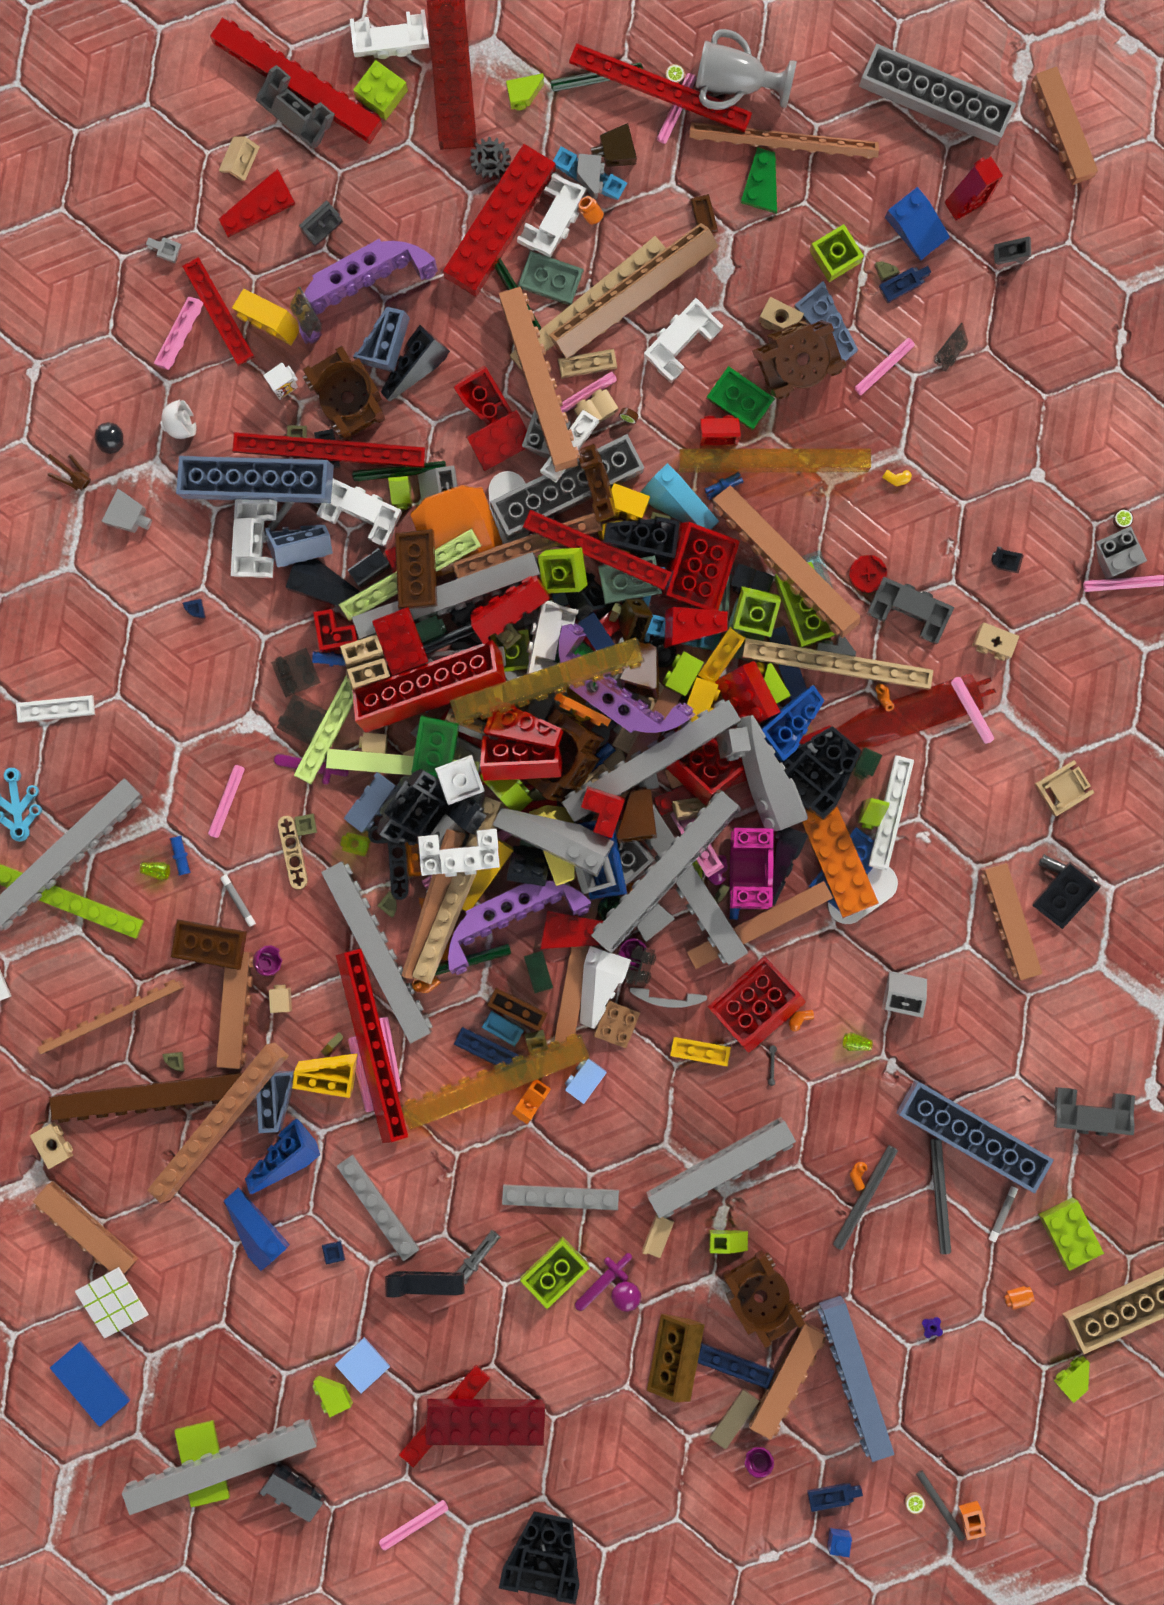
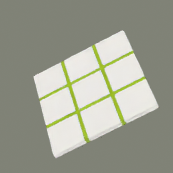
M119 1267L75 1291L104 1339L149 1315Z

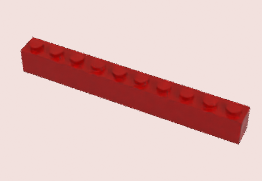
M223 17L210 35L214 45L266 78L269 70L277 65L291 77L287 88L312 108L321 102L335 114L334 122L368 144H371L382 127L380 116L376 112L367 111L364 109L363 104L356 100L353 102L343 91L339 90L338 92L333 89L329 82L325 80L322 82L312 71L302 69L301 65L295 60L290 61L286 59V56L281 51L272 50L265 41H258L248 30L243 31L238 28L239 26L230 19L227 21Z
M362 948L338 954L336 959L382 1143H391L408 1138Z

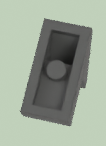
M1031 237L994 244V260L997 265L1013 261L1023 264L1031 257Z
M839 634L837 635L836 645H833L832 641L822 640V643L816 645V650L856 656V651L845 637L842 638Z

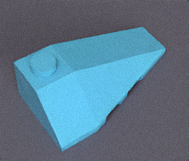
M668 463L640 492L650 496L649 504L653 508L683 523L691 522L710 530L719 523L714 514Z

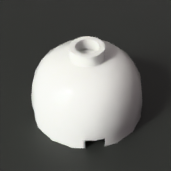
M184 400L174 401L164 408L160 424L162 429L175 439H185L196 434V423L192 424L190 416L194 415Z

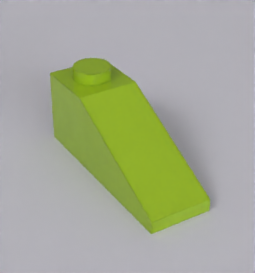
M874 798L863 800L858 823L862 824V828L873 830V827H879L889 808L890 802Z

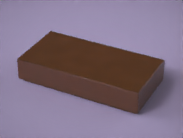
M709 194L691 198L690 202L696 225L702 223L710 229L711 233H717L718 228Z

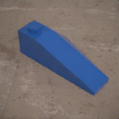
M814 685L780 709V713L767 719L760 725L766 735L765 741L773 747L776 752L774 755L780 761H784L797 750L801 738L808 731L809 724L825 701Z
M298 1119L293 1120L279 1133V1140L274 1146L270 1145L267 1149L269 1153L263 1160H259L245 1178L250 1194H254L307 1167L320 1156L316 1140Z
M239 1187L224 1200L248 1258L262 1271L284 1252L290 1244Z

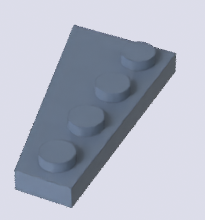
M822 281L798 301L794 308L804 313L803 318L807 323L813 324L823 320L832 324L834 329L832 333L839 353L846 362L858 352V348L848 328H846L840 312L838 313L824 281Z

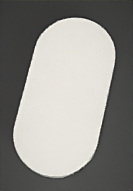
M504 471L498 473L489 484V502L526 484L525 481L515 472ZM491 509L503 544L529 535V530H526L507 540Z
M873 867L867 875L879 904L842 918L840 911L828 903V911L831 917L842 924H853L872 912L895 894L898 886L895 872L890 867L887 871Z

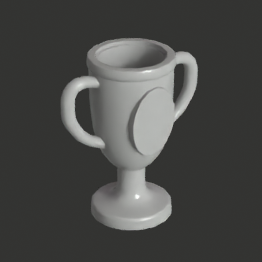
M719 29L713 34L711 42L705 41L695 89L701 90L699 95L701 104L714 110L731 107L743 95L754 93L761 87L776 90L780 97V107L786 108L797 61L790 60L786 69L781 73L765 71L761 62L752 56L747 41L741 35L732 30ZM720 37L733 39L741 45L744 52L719 45L717 41ZM709 91L735 96L723 102L708 100L706 93Z

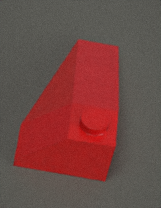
M485 366L470 373L454 386L462 403L487 425L512 412Z

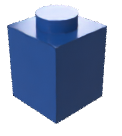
M830 1528L827 1544L829 1554L849 1557L852 1543L850 1532L848 1530Z

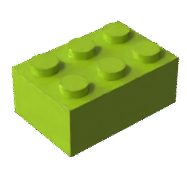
M1072 1197L1038 1214L1063 1266L1069 1271L1104 1254L1078 1200Z
M562 1236L521 1276L520 1281L548 1309L590 1267L589 1263Z

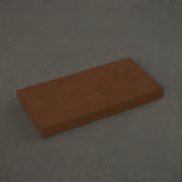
M434 530L395 533L398 609L438 606Z
M177 919L171 957L241 970L247 931Z

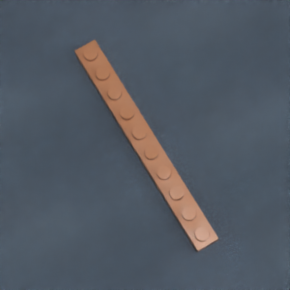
M691 122L689 138L699 141L708 139L717 143L726 141L736 145L741 143L750 144L755 147L764 145L773 149L782 147L792 151L798 149L811 153L820 151L829 155L838 153L848 157L854 155L862 156L867 159L878 158L879 142L747 128L744 133L729 126Z

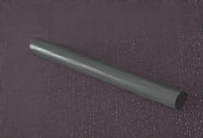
M923 1470L917 1472L918 1479L958 1540L962 1541L965 1539L966 1536Z

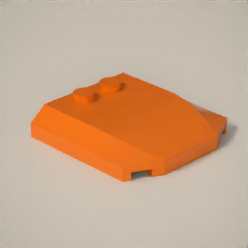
M460 485L424 498L421 504L410 513L416 531L434 530L435 549L472 529L481 547L458 560L503 545L482 487L474 488ZM452 563L437 571L436 576H443L454 572Z

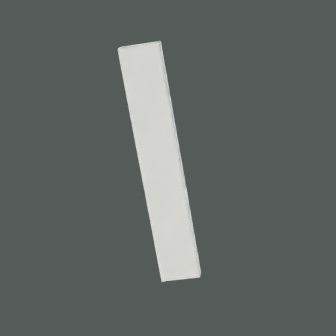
M897 755L894 757L884 801L890 802V805L879 827H877L868 866L886 871L889 868L914 760Z

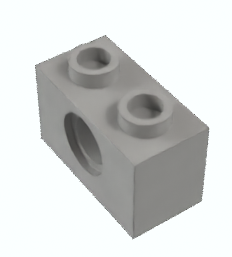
M747 727L729 729L716 736L720 759L727 758V761L738 760L739 757L745 756V753L751 750Z

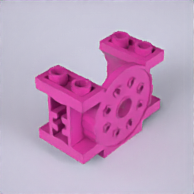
M734 828V831H731L730 908L769 909L773 903V829Z

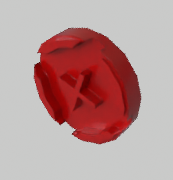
M874 555L860 556L852 563L849 570L851 584L855 589L863 593L876 592L882 578H887L886 565L880 558Z

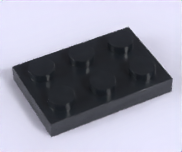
M524 845L513 846L507 881L545 886L549 866L543 850L540 848H528Z
M1069 862L1037 897L1032 906L1063 929L1101 888V885L1073 863Z

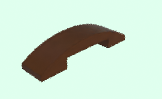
M595 444L579 449V462L581 468L585 470L594 502L592 507L596 521L599 523L616 516L610 482Z

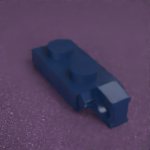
M929 266L920 270L917 267H912L880 284L878 288L888 304L920 287L925 282L924 278L930 276L931 270Z
M850 1483L807 1490L811 1512L850 1505L851 1502H854L853 1498L863 1496L861 1485L851 1486Z

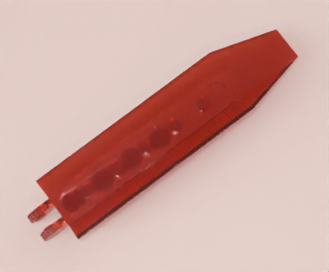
M971 673L960 676L978 709H984L982 697L994 694L996 691L994 688L980 693L978 686L989 684L992 681L991 677L976 682ZM952 680L932 686L929 690L923 689L892 700L891 702L894 704L892 711H886L882 704L863 710L836 729L858 748L876 747L962 717L968 713L951 685Z

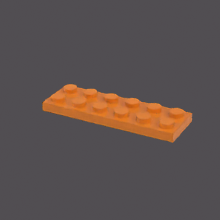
M838 807L824 820L805 809L808 819L802 822L806 834H808L809 841L842 918L879 904Z

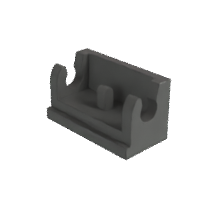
M326 200L299 227L301 232L316 246L340 225L343 220L340 214Z

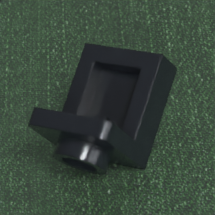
M998 546L992 554L991 561L992 565L998 570L1018 574L1024 555L1004 550Z

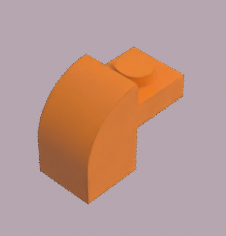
M535 1078L511 1114L528 1125L551 1088Z
M978 1501L959 1505L958 1512L967 1541L986 1536L984 1529L986 1525Z

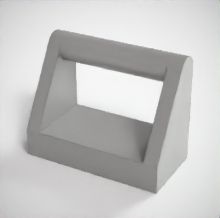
M608 856L603 864L608 883L596 886L592 874L574 866L582 894L616 885Z

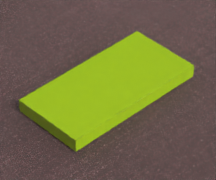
M214 1420L174 1430L181 1464L188 1460H193V1462L199 1460L201 1456L207 1453L212 1455L219 1453L220 1448ZM227 1480L189 1493L191 1507L229 1499L230 1494Z

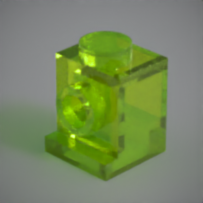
M347 832L346 835L342 836L340 846L343 847L342 851L366 857L370 839ZM355 840L359 843L356 848L352 846V842Z

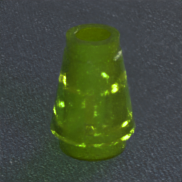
M142 862L140 873L160 881L163 879L167 880L170 875V865L166 864V862Z
M850 1032L845 1033L842 1045L847 1051H871L873 1041Z

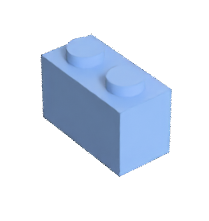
M589 1058L586 1061L582 1059L576 1067L578 1072L575 1076L570 1075L564 1083L567 1086L565 1091L583 1104L607 1073L606 1070Z

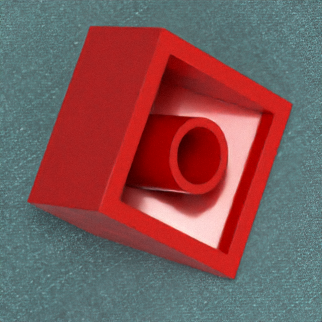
M727 415L723 416V418L715 419V416H705L704 419H700V446L738 445L741 437L739 418Z

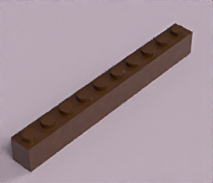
M243 1072L53 1095L49 1097L51 1119L58 1120V1123L69 1122L70 1118L77 1117L79 1121L87 1120L91 1115H96L97 1118L108 1117V1113L115 1112L116 1116L126 1115L128 1114L127 1111L135 1110V1113L147 1112L148 1108H154V1111L166 1110V1106H173L174 1109L184 1108L185 1104L192 1103L193 1106L204 1105L205 1101H212V1104H218Z

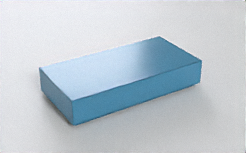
M492 1010L482 1026L483 1029L514 1047L524 1032V1029Z

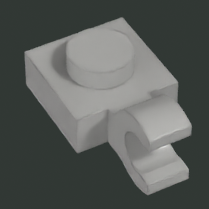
M164 237L161 242L152 238H148L146 242L148 249L157 251V257L176 263L182 247L180 243Z

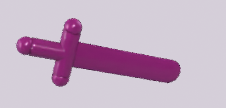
M278 754L274 758L275 764L294 769L298 768L302 758ZM323 763L318 771L319 774H323L322 783L325 785L330 782L331 774L344 777L349 774L348 770L326 768V763Z
M630 1253L625 1254L617 1263L611 1260V1258L606 1257L604 1263L609 1269L575 1302V1308L579 1311L584 1310L617 1276L622 1281H627L628 1275L622 1268L632 1259V1255Z

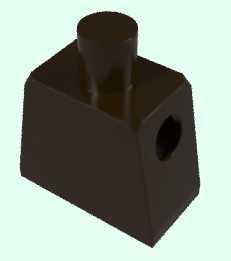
M628 123L601 134L600 146L590 148L592 155L604 157L606 167L636 165L637 156Z
M626 599L622 601L623 607L618 617L624 643H643L653 614L644 600Z

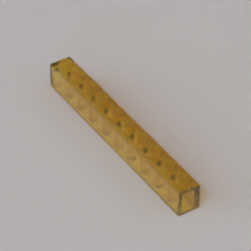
M679 449V472H869L871 469V449Z
M633 638L450 700L456 722L459 724L463 723V726L474 723L476 718L481 717L484 720L493 717L492 713L500 711V713L511 711L512 706L518 705V707L529 705L530 700L537 699V701L547 699L548 694L554 692L556 695L567 692L566 688L574 686V689L585 686L586 681L592 680L597 682L603 680L604 675L611 673V676L623 673L622 669L630 667V670L639 668L645 660L638 639Z
M576 1033L565 1037V1041L560 1043L558 1040L548 1044V1048L543 1050L540 1047L530 1051L528 1056H516L512 1058L513 1062L505 1064V1062L496 1064L493 1070H481L473 1078H469V1076L458 1080L459 1083L453 1086L451 1083L440 1087L441 1090L434 1093L433 1090L422 1094L423 1098L418 1100L415 1098L406 1100L404 1102L405 1105L401 1109L409 1129L412 1130L589 1059L590 1054L582 1034L578 1036Z

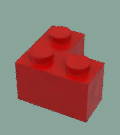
M333 609L313 612L318 645L321 652L341 650L340 646L359 640L355 625L337 628Z
M587 786L581 808L599 813L593 832L612 838L625 798Z

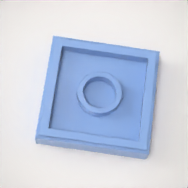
M365 1337L335 1364L360 1393L365 1391L390 1368L386 1360Z

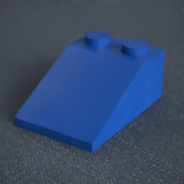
M918 187L892 206L885 215V219L920 261L950 238L930 201Z

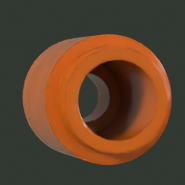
M590 196L583 197L578 204L579 211L585 220L591 225L599 223L603 218L604 212L596 200Z
M1030 1286L1008 1290L1004 1296L1006 1306L1011 1307L1012 1310L1029 1306L1032 1302H1035Z

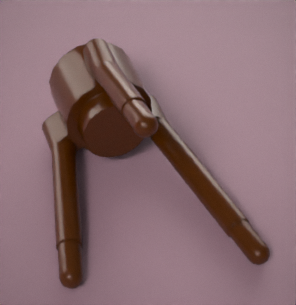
M48 454V457L71 475L70 480L72 482L52 473H48L49 477L71 486L76 491L78 489L82 491L88 486L91 481L89 478L90 474L82 468L71 454L68 456L80 472H73L57 458Z

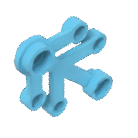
M8 768L4 772V779L9 782L11 803L0 794V806L13 815L14 822L6 818L4 813L0 811V823L10 829L12 839L22 842L29 837V826L42 813V807L37 804L31 805L29 808L30 813L24 821L22 820V813L32 799L39 795L40 790L37 786H28L27 794L20 802L17 782L21 779V773L16 768ZM10 772L14 773V777L12 779L8 777V774ZM31 788L36 789V793L34 795L30 793ZM37 806L39 811L35 814L33 813V808ZM19 828L22 829V834L20 836L17 835V830Z

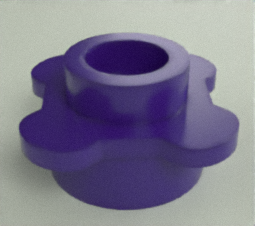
M934 1317V1319L930 1318L922 1321L926 1338L943 1334V1330L940 1328V1318Z

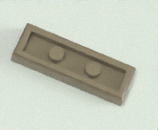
M742 1389L709 1436L710 1439L726 1450L759 1403V1400Z

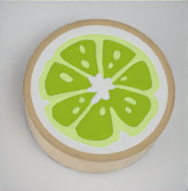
M673 64L667 68L665 77L680 84L684 80L685 72L680 65Z
M912 1492L906 1496L905 1506L909 1512L918 1514L924 1510L925 1500L921 1494Z

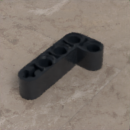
M378 826L372 827L368 832L370 841L376 844L388 843L392 896L398 900L406 899L410 894L407 843H393L384 837L377 841L373 838V833L375 830H378ZM400 847L403 850V855L400 858H395L393 851L395 848ZM399 866L403 867L405 871L404 875L400 878L396 877L394 873L395 869ZM395 880H405V883H401L402 889L406 890L405 893H402V897L396 893V890L399 889V883L395 884Z
M393 1272L385 1276V1296L395 1298L406 1294L462 1295L465 1294L464 1273Z

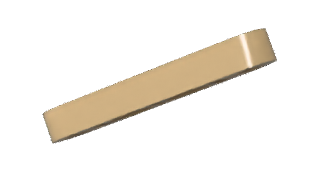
M283 816L278 821V829L289 881L293 888L303 889L308 884V876L295 819L290 816ZM286 819L288 822H292L289 830L290 832L294 831L295 835L284 837V833H287V828L282 827V824L285 823ZM288 838L296 840V846L292 849L286 846ZM294 856L300 859L298 867L290 865V859ZM302 868L303 872H299V877L304 878V881L299 886L298 883H294V880L297 879L296 873L292 874L291 871Z

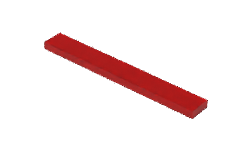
M533 510L529 511L523 528L565 547L582 548L583 555L662 590L665 589L672 572Z

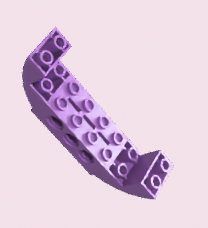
M378 239L312 275L313 280L306 288L301 299L298 314L299 331L305 344L316 342L322 335L312 316L313 314L318 315L322 313L329 305H337L342 301V298L355 295L360 288L373 285L375 280L380 277L385 278L392 273L391 271L397 268H404L408 265L409 261H411L420 279L428 280L438 272L435 258L416 245L400 241L381 242Z
M576 623L574 625L562 626L559 637V657L563 672L570 683L568 687L630 733L634 731L644 733L668 731L680 726L696 715L692 712V707L686 703L683 705L679 703L672 708L664 720V716L656 710L654 712L651 711L646 702L641 699L636 700L632 697L633 693L626 688L621 689L616 685V680L609 676L606 678L601 674L602 671L598 667L588 665L583 656L574 654L586 637L581 626ZM594 682H595V683L597 684V686H598L597 689H595L594 686H593V683H594ZM609 693L613 696V701L609 699ZM624 705L628 706L629 713L624 709Z
M546 881L545 886L524 883L465 911L467 915L459 923L450 943L448 955L449 970L452 974L456 973V975L467 971L466 967L469 964L460 947L461 944H464V946L469 945L475 941L474 938L480 935L482 938L492 933V929L497 927L502 929L510 925L509 921L515 918L519 921L527 917L526 914L532 910L535 913L544 909V905L549 902L551 904L562 900V896L565 897L573 916L578 914L580 917L587 914L589 908H591V901L571 886L565 884L556 886L555 882ZM524 897L530 900L525 905L520 903V900ZM505 906L512 907L509 913L502 911ZM488 914L495 916L492 921H486L485 917Z

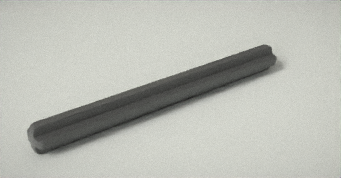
M939 1138L930 1139L939 1250L940 1254L946 1255L951 1253L942 1141Z
M889 1145L835 1239L833 1245L836 1248L843 1250L895 1158L898 1152L896 1148Z

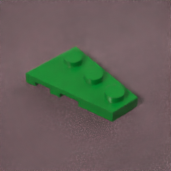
M757 147L741 204L777 214L775 152Z

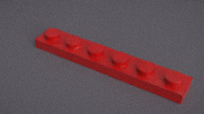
M198 257L183 265V269L237 365L240 366L254 358L255 356L200 258Z
M475 1365L446 1399H473L489 1381L490 1376ZM426 1423L399 1453V1456L413 1468L433 1446L426 1445Z

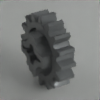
M488 137L487 142L482 138L480 145L475 143L476 150L471 149V154L473 155L470 156V162H473L471 168L476 169V175L482 173V179L489 176V179L492 180L494 175L499 179V173L504 174L506 172L505 168H508L510 165L507 162L511 161V155H508L509 148H505L504 142L499 144L498 138L491 141V137ZM479 154H480V156H481V158H482V159L480 160V163H478V156H479ZM500 154H502L503 156L502 163L498 159L500 157Z

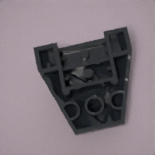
M831 726L813 736L810 741L802 745L800 744L797 750L784 761L777 760L785 766L786 769L784 771L788 778L793 779L803 806L812 814L814 813L824 820L837 807L862 751L836 728Z
M419 769L413 772L411 776L402 777L380 809V814L383 817L378 823L377 833L393 843L406 842L414 846L418 844V836L431 835L445 814L448 816L455 803L448 805L439 780L425 770Z
M534 1511L502 1568L499 1589L517 1593L518 1590L556 1598V1601L576 1605L580 1583L573 1521L570 1518Z

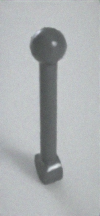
M771 1045L769 1047L771 1064L768 1084L773 1086L775 1085L774 1060L777 1048Z

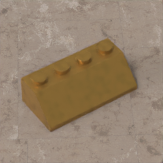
M661 1314L647 1391L675 1403L691 1401L705 1324L688 1318Z

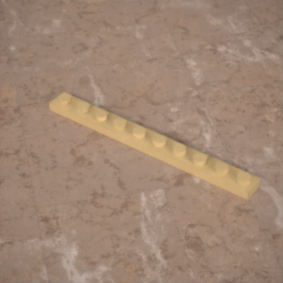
M656 236L539 330L540 338H538L539 344L543 343L545 352L554 345L549 334L666 249ZM515 350L513 353L510 354V358L522 371L520 361Z
M748 638L744 640L742 658L931 689L933 670Z
M485 797L482 807L485 808L483 812L487 816L478 830L495 829L493 823L500 809L505 804ZM470 833L465 847L477 846L476 834ZM457 872V876L452 877L412 977L429 984L432 983L476 874L465 875V872Z

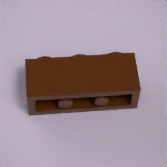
M498 987L495 988L487 1006L537 1031H540L548 1012Z

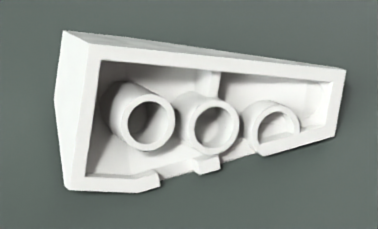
M592 946L589 947L583 969L580 1024L595 1029L606 1010L605 1005L610 998L613 999L615 996L614 990L619 983L622 984L630 959Z

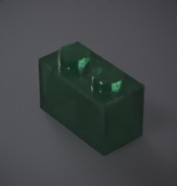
M437 616L415 624L423 644L448 632L443 620H438Z
M866 747L860 749L862 752L853 769V776L862 780L874 775L882 758L881 754Z
M543 950L525 955L524 959L534 993L554 988Z

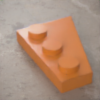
M557 692L554 698L560 702V707L568 711L572 708L576 710L574 714L584 719L588 716L590 717L589 721L598 726L601 723L608 726L611 721L610 718Z

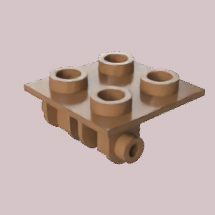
M608 1000L606 1010L599 1020L597 1029L594 1031V1037L626 1048L640 1012Z

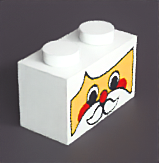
M280 363L263 375L279 400L298 388L296 384L298 379L289 365L285 367L283 363Z

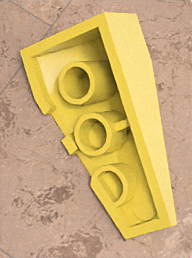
M546 805L529 812V814L574 823L565 807ZM543 850L556 886L575 879L574 865Z

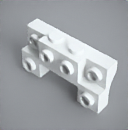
M425 9L421 10V14L410 15V11L406 12L407 24L370 28L369 17H365V21L354 22V19H350L354 56L374 55V58L386 59L389 56L395 55L404 57L407 54H411V50L430 48Z
M553 173L548 187L544 189V194L554 198L551 207L539 229L525 223L521 236L517 238V243L551 258L558 243L560 244L562 239L565 240L570 231L568 227L571 222L575 223L579 215L577 212L578 204L585 196L587 188L565 180Z
M697 298L679 316L676 314L669 322L671 325L667 329L663 328L656 337L658 339L644 353V357L670 383L685 368L675 357L699 332L705 339L711 342L723 329V325Z
M333 479L331 503H321L316 513L317 516L336 524L343 511L373 525L368 536L369 541L387 548L402 511L383 502V499L375 494L372 496L366 494V491L360 487L355 486L353 488Z
M270 499L235 500L231 576L273 578L274 559L262 557L264 521L276 520L277 501Z
M546 601L539 607L537 621L532 623L530 634H533V637L527 646L529 664L526 676L538 678L548 666L563 672L561 664L553 662L556 656L560 630L564 625H574L578 610L558 605L552 601Z
M497 829L476 830L477 846L439 850L438 835L418 836L421 876L445 874V877L457 876V872H465V875L477 874L476 870L499 868Z

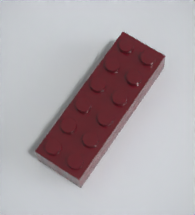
M427 1399L426 1445L544 1446L545 1404L543 1399Z

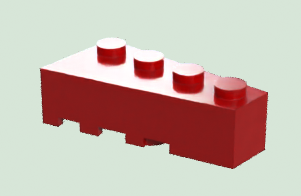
M991 156L987 159L981 158L976 161L971 171L944 201L955 221L986 204L1001 181L1003 174Z
M537 575L525 578L521 585L510 587L503 596H496L489 601L488 605L484 607L479 606L472 611L471 626L483 644L489 642L488 637L490 635L502 633L503 629L507 626L506 624H515L523 617L522 613L526 612V614H529L550 599L549 593Z
M482 736L480 769L484 781L561 777L562 759L559 747L552 749L537 745H526L518 741L517 743L506 742V739L501 738L492 740L488 736Z

